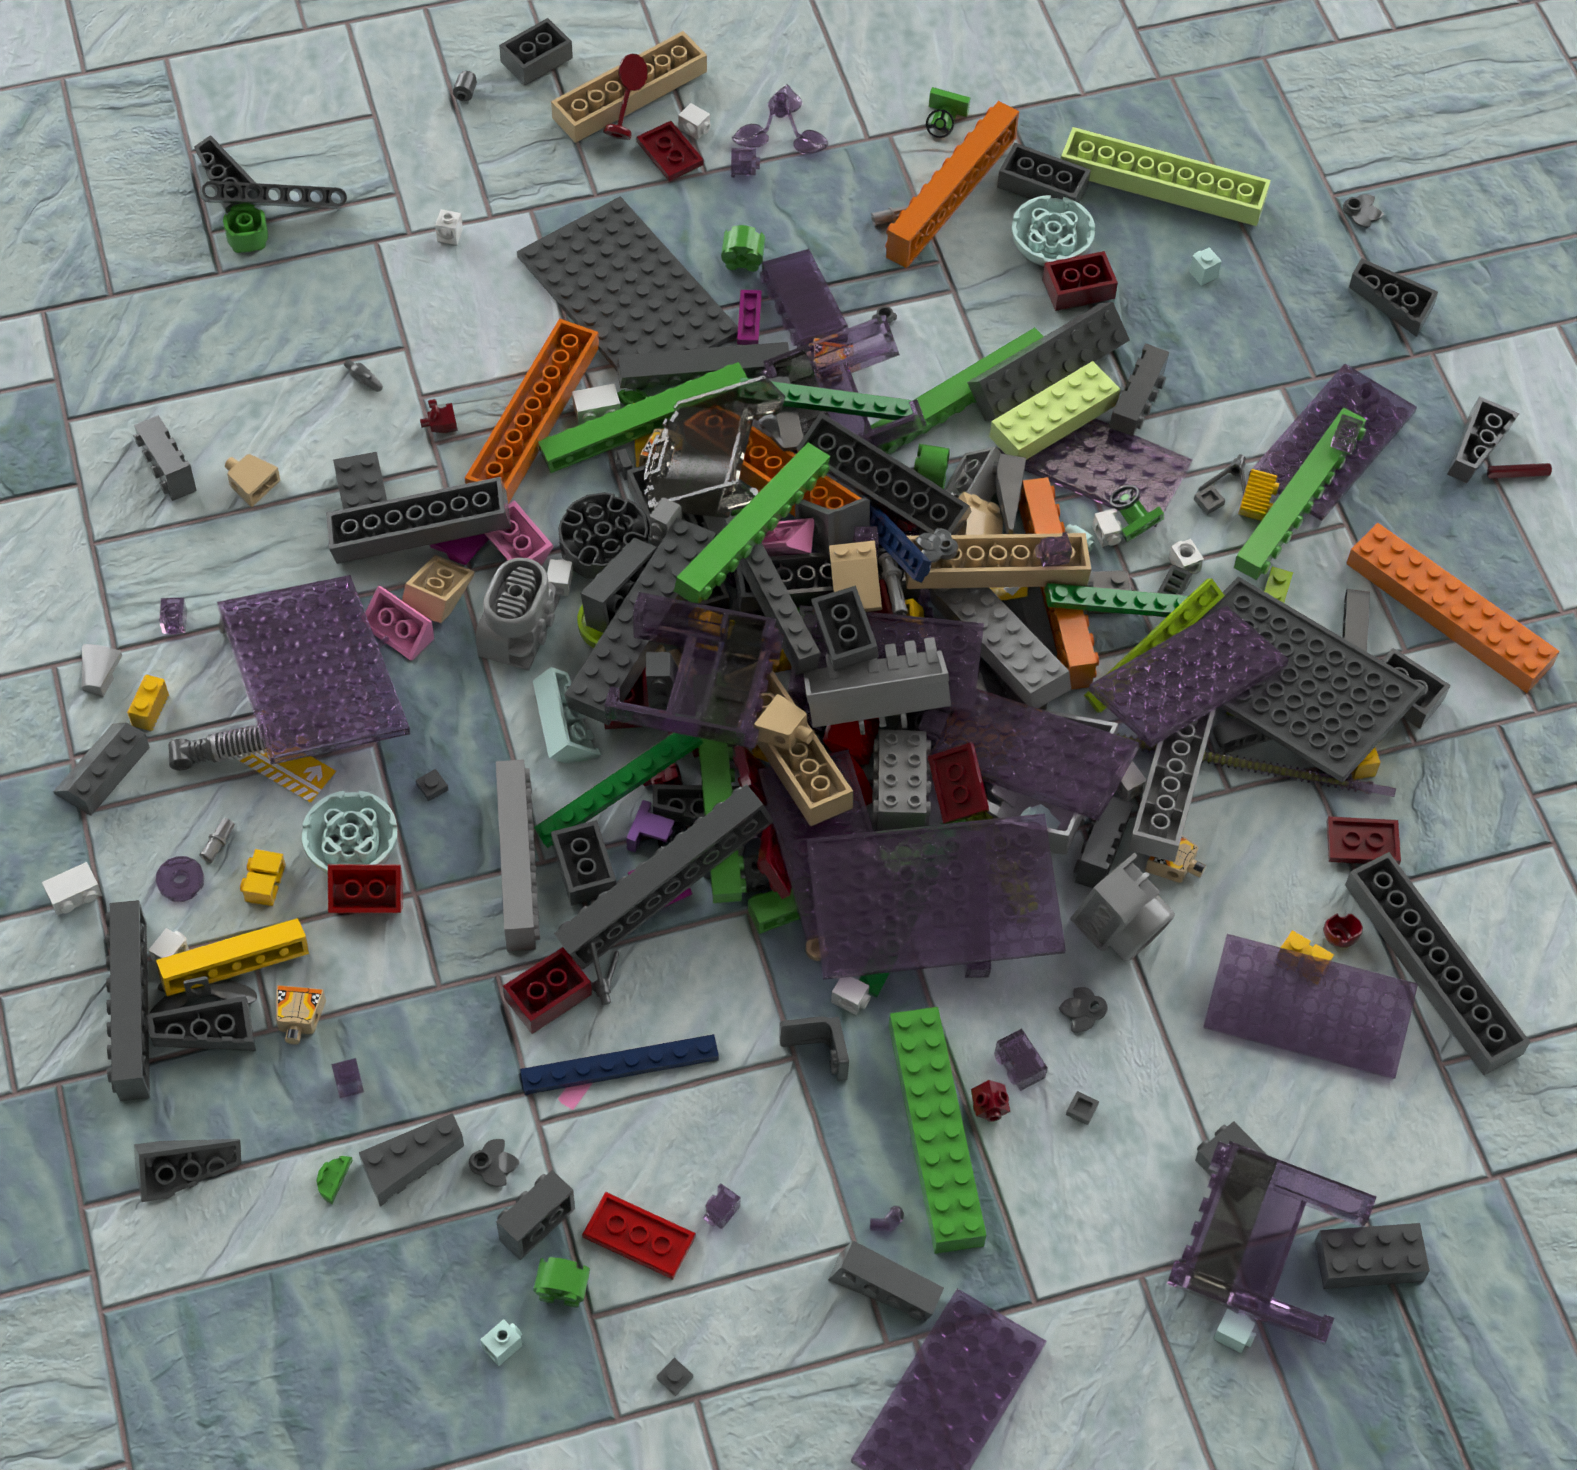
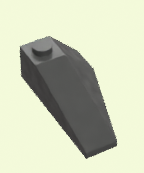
M240 1139L173 1140L134 1144L135 1169L141 1202L168 1199L182 1189L198 1185L197 1182L210 1176L215 1177L242 1164Z

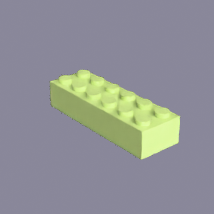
M1092 361L991 421L989 437L1005 454L1025 457L1027 460L1115 407L1119 399L1120 388Z

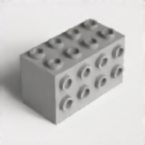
M879 730V739L874 738L872 825H876V839L905 840L908 837L923 835L924 827H929V816L931 813V801H929L931 781H929L931 769L928 756L931 752V740H926V731Z

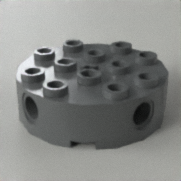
M612 493L589 494L572 502L566 509V513L562 520H560L558 527L562 558L572 562L574 572L588 579H595L597 574L602 572L610 561L634 538L648 543V527L644 513L633 501L615 497V494Z

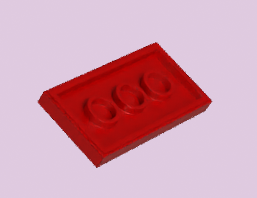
M606 1191L582 1233V1238L672 1280L676 1276L696 1237V1233Z

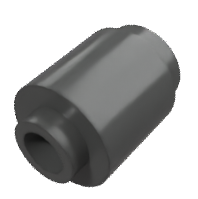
M463 71L458 75L453 88V95L458 100H471L477 85L475 74L470 71Z

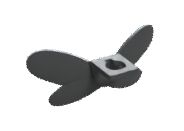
M204 976L185 980L183 982L185 991L164 996L151 1009L149 1014L182 1008L189 999L213 995L222 1000L246 996L248 1004L256 1001L257 994L252 988L231 981L230 979L233 977L209 984L208 977ZM160 983L158 990L165 992L162 983ZM195 984H202V985H203V986H200V987L191 989V987H192L193 985H195Z

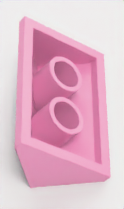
M514 500L508 504L511 528L484 534L507 561L514 558H528L543 565L553 548V544Z
M814 519L779 521L773 531L769 530L762 541L769 556L811 553Z
M377 587L360 625L409 660H414L434 640L432 621L383 587Z

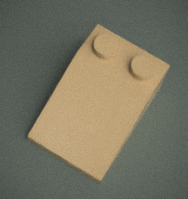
M962 492L958 498L970 505L972 512L957 535L1002 534L1003 519L998 505L993 502L984 501L977 495Z
M875 541L829 545L834 592L856 585L865 612L882 610Z
M434 555L405 584L402 601L430 620L442 623L453 611L475 572Z

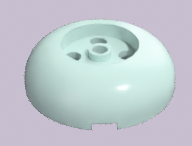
M1051 195L1033 198L1021 205L1013 217L1012 237L1017 249L1028 260L1044 266L1047 262L1085 255L1094 241L1095 223L1091 214L1081 204L1066 197L1057 199L1051 198Z
M339 791L324 797L309 810L302 825V844L310 861L326 874H328V864L383 865L391 856L398 835L396 819L390 807L376 795L365 791H359V793ZM337 836L339 838L338 842L334 843L331 837ZM347 851H354L352 854H345Z

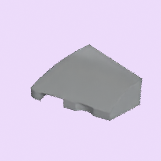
M83 645L82 690L104 697L114 679L112 673L122 658L120 650L100 645Z

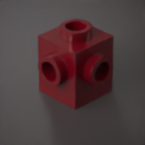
M987 1080L971 1089L973 1109L977 1117L994 1122L1000 1120L1001 1116L1011 1112L1005 1084Z

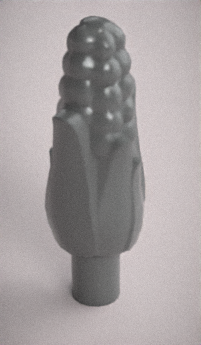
M350 359L344 362V366L350 370L352 378L373 391L379 392L382 390L381 382L365 365L354 363Z

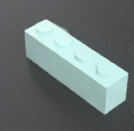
M550 667L533 680L549 758L563 763L599 758L601 753L598 748L594 749L591 741L594 739L592 731L587 730L583 719L586 718L585 715L568 708L564 695L572 683L568 673Z

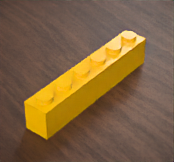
M298 918L164 957L156 960V964L166 996L185 991L183 983L185 980L207 976L210 984L309 954L306 935ZM195 984V985H193V986L191 987V989L197 988V987H200V986H203V985H202V984Z

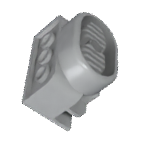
M514 558L504 562L496 570L483 601L484 612L476 630V645L479 657L530 670L540 645H544L546 641L548 626L551 627L553 625L554 612L560 600V596L556 595L555 586L548 582L547 573L538 562L528 558Z
M1135 853L1099 882L1070 918L1098 949L1105 951L1111 947L1124 961H1130L1139 954L1175 917L1174 911L1159 896L1160 891L1148 880L1150 874L1148 872L1143 874L1133 864V861L1137 858Z

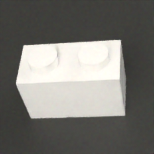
M615 384L572 391L573 407L578 425L620 409V401Z
M87 862L42 882L57 916L62 913H69L74 908L84 903H91L102 896L98 883Z

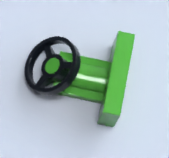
M932 87L928 107L937 110L932 111L926 119V129L929 134L935 138H945L950 135L954 129L956 116H968L971 98ZM935 113L931 125H928L930 117ZM929 129L944 130L947 134L937 136L932 134Z
M1134 485L1122 486L1116 489L1110 496L1112 507L1119 510L1128 523V526L1122 529V536L1126 542H1129L1164 520V512L1160 506L1147 513L1139 501L1140 492ZM1125 490H1129L1127 493L1122 494L1119 498L1114 499L1119 493ZM1134 490L1137 491L1136 496L1132 498Z

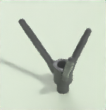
M1242 454L1238 455L1224 471L1198 488L1199 491L1204 490L1226 474L1231 473L1234 476L1240 477L1244 495L1246 489L1244 474L1246 457Z
M590 942L598 979L594 982L591 981L592 990L596 992L597 997H600L602 1005H607L611 1003L609 996L611 993V980L619 952L615 951L607 978H603L595 943Z

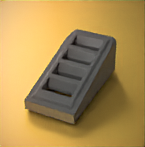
M1172 565L1157 593L1169 594L1165 592L1166 590L1175 595H1183L1190 584L1192 573Z

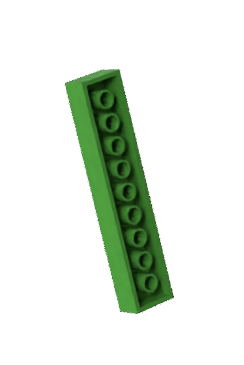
M932 1007L890 1013L888 1026L934 1254L984 1247L987 1235L939 1008Z

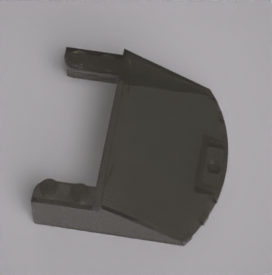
M760 376L678 401L673 407L676 411L670 420L665 418L662 423L665 428L660 436H655L647 457L644 472V481L647 483V489L644 492L648 497L649 507L654 510L659 501H661V498H666L679 504L682 507L681 512L684 514L728 518L731 511L744 508L760 492L756 488L748 489L739 480L753 420L758 421L763 416L779 414L782 410L785 395L766 376Z

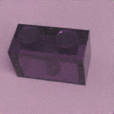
M1022 1028L996 1042L994 1056L1000 1065H1004L1008 1071L1007 1076L1013 1085L1016 1084L1020 1091L1046 1077L1048 1067Z

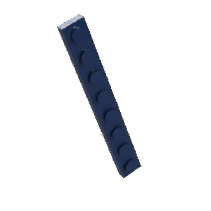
M869 500L870 534L914 581L922 583L930 572L932 562L874 502Z
M712 1034L522 1068L520 1071L524 1094L529 1095L719 1060L715 1035Z

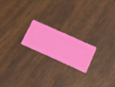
M592 1083L567 1087L558 1100L574 1110Z

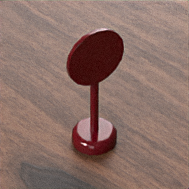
M634 53L626 55L619 65V79L626 89L617 125L607 124L603 130L604 134L622 140H630L632 132L622 126L630 90L636 91L641 89L645 85L648 75L646 62L640 55Z

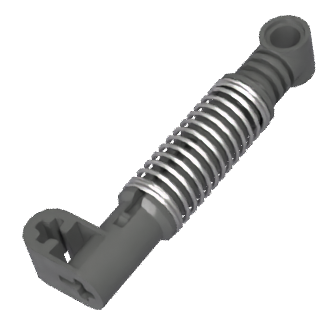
M322 714L287 722L283 719L275 720V722H266L265 725L261 723L260 726L256 724L255 727L251 725L250 727L245 726V728L240 727V729L235 728V730L230 729V731L225 730L224 733L220 731L219 734L215 732L208 734L203 740L198 739L192 742L187 739H175L168 744L169 766L174 770H187L195 762L200 763L206 760H211L214 763L222 762L226 758L230 760L231 756L235 759L236 755L240 758L241 754L245 757L246 753L251 756V753L256 755V752L259 754L262 751L266 753L267 750L271 752L272 748L274 751L277 750V747L281 750L289 748L291 744L305 741L308 742L314 753L321 755L329 754L336 749L334 726L328 715Z

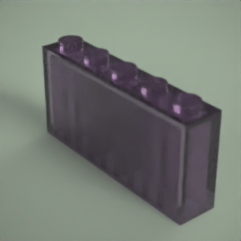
M810 249L762 262L760 279L763 284L766 283L769 298L774 300L776 312L778 315L781 314L785 330H789L792 345L797 347L799 353L813 350L814 338L837 342L847 340L848 325Z

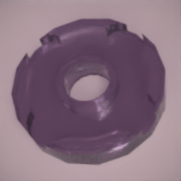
M176 856L168 859L159 867L155 881L162 896L164 895L168 900L174 902H184L195 897L197 892L202 889L205 876L201 865L195 859L187 856ZM177 876H186V880L184 882H174V879Z

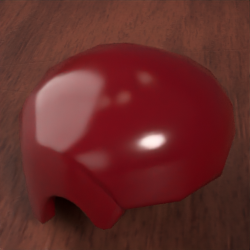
M1336 913L1325 921L1323 927L1327 941L1341 948L1354 945L1360 938L1363 930L1361 921L1353 914L1340 917Z

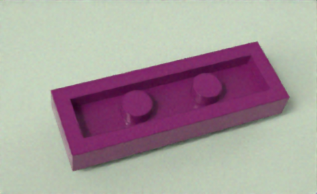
M741 289L737 345L759 344L762 290Z

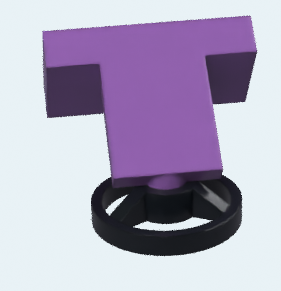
M642 800L626 838L627 850L636 853L643 835L657 839L658 845L661 848L663 847V841L671 843L682 828L683 832L688 829L682 822H674V820L652 814V802Z

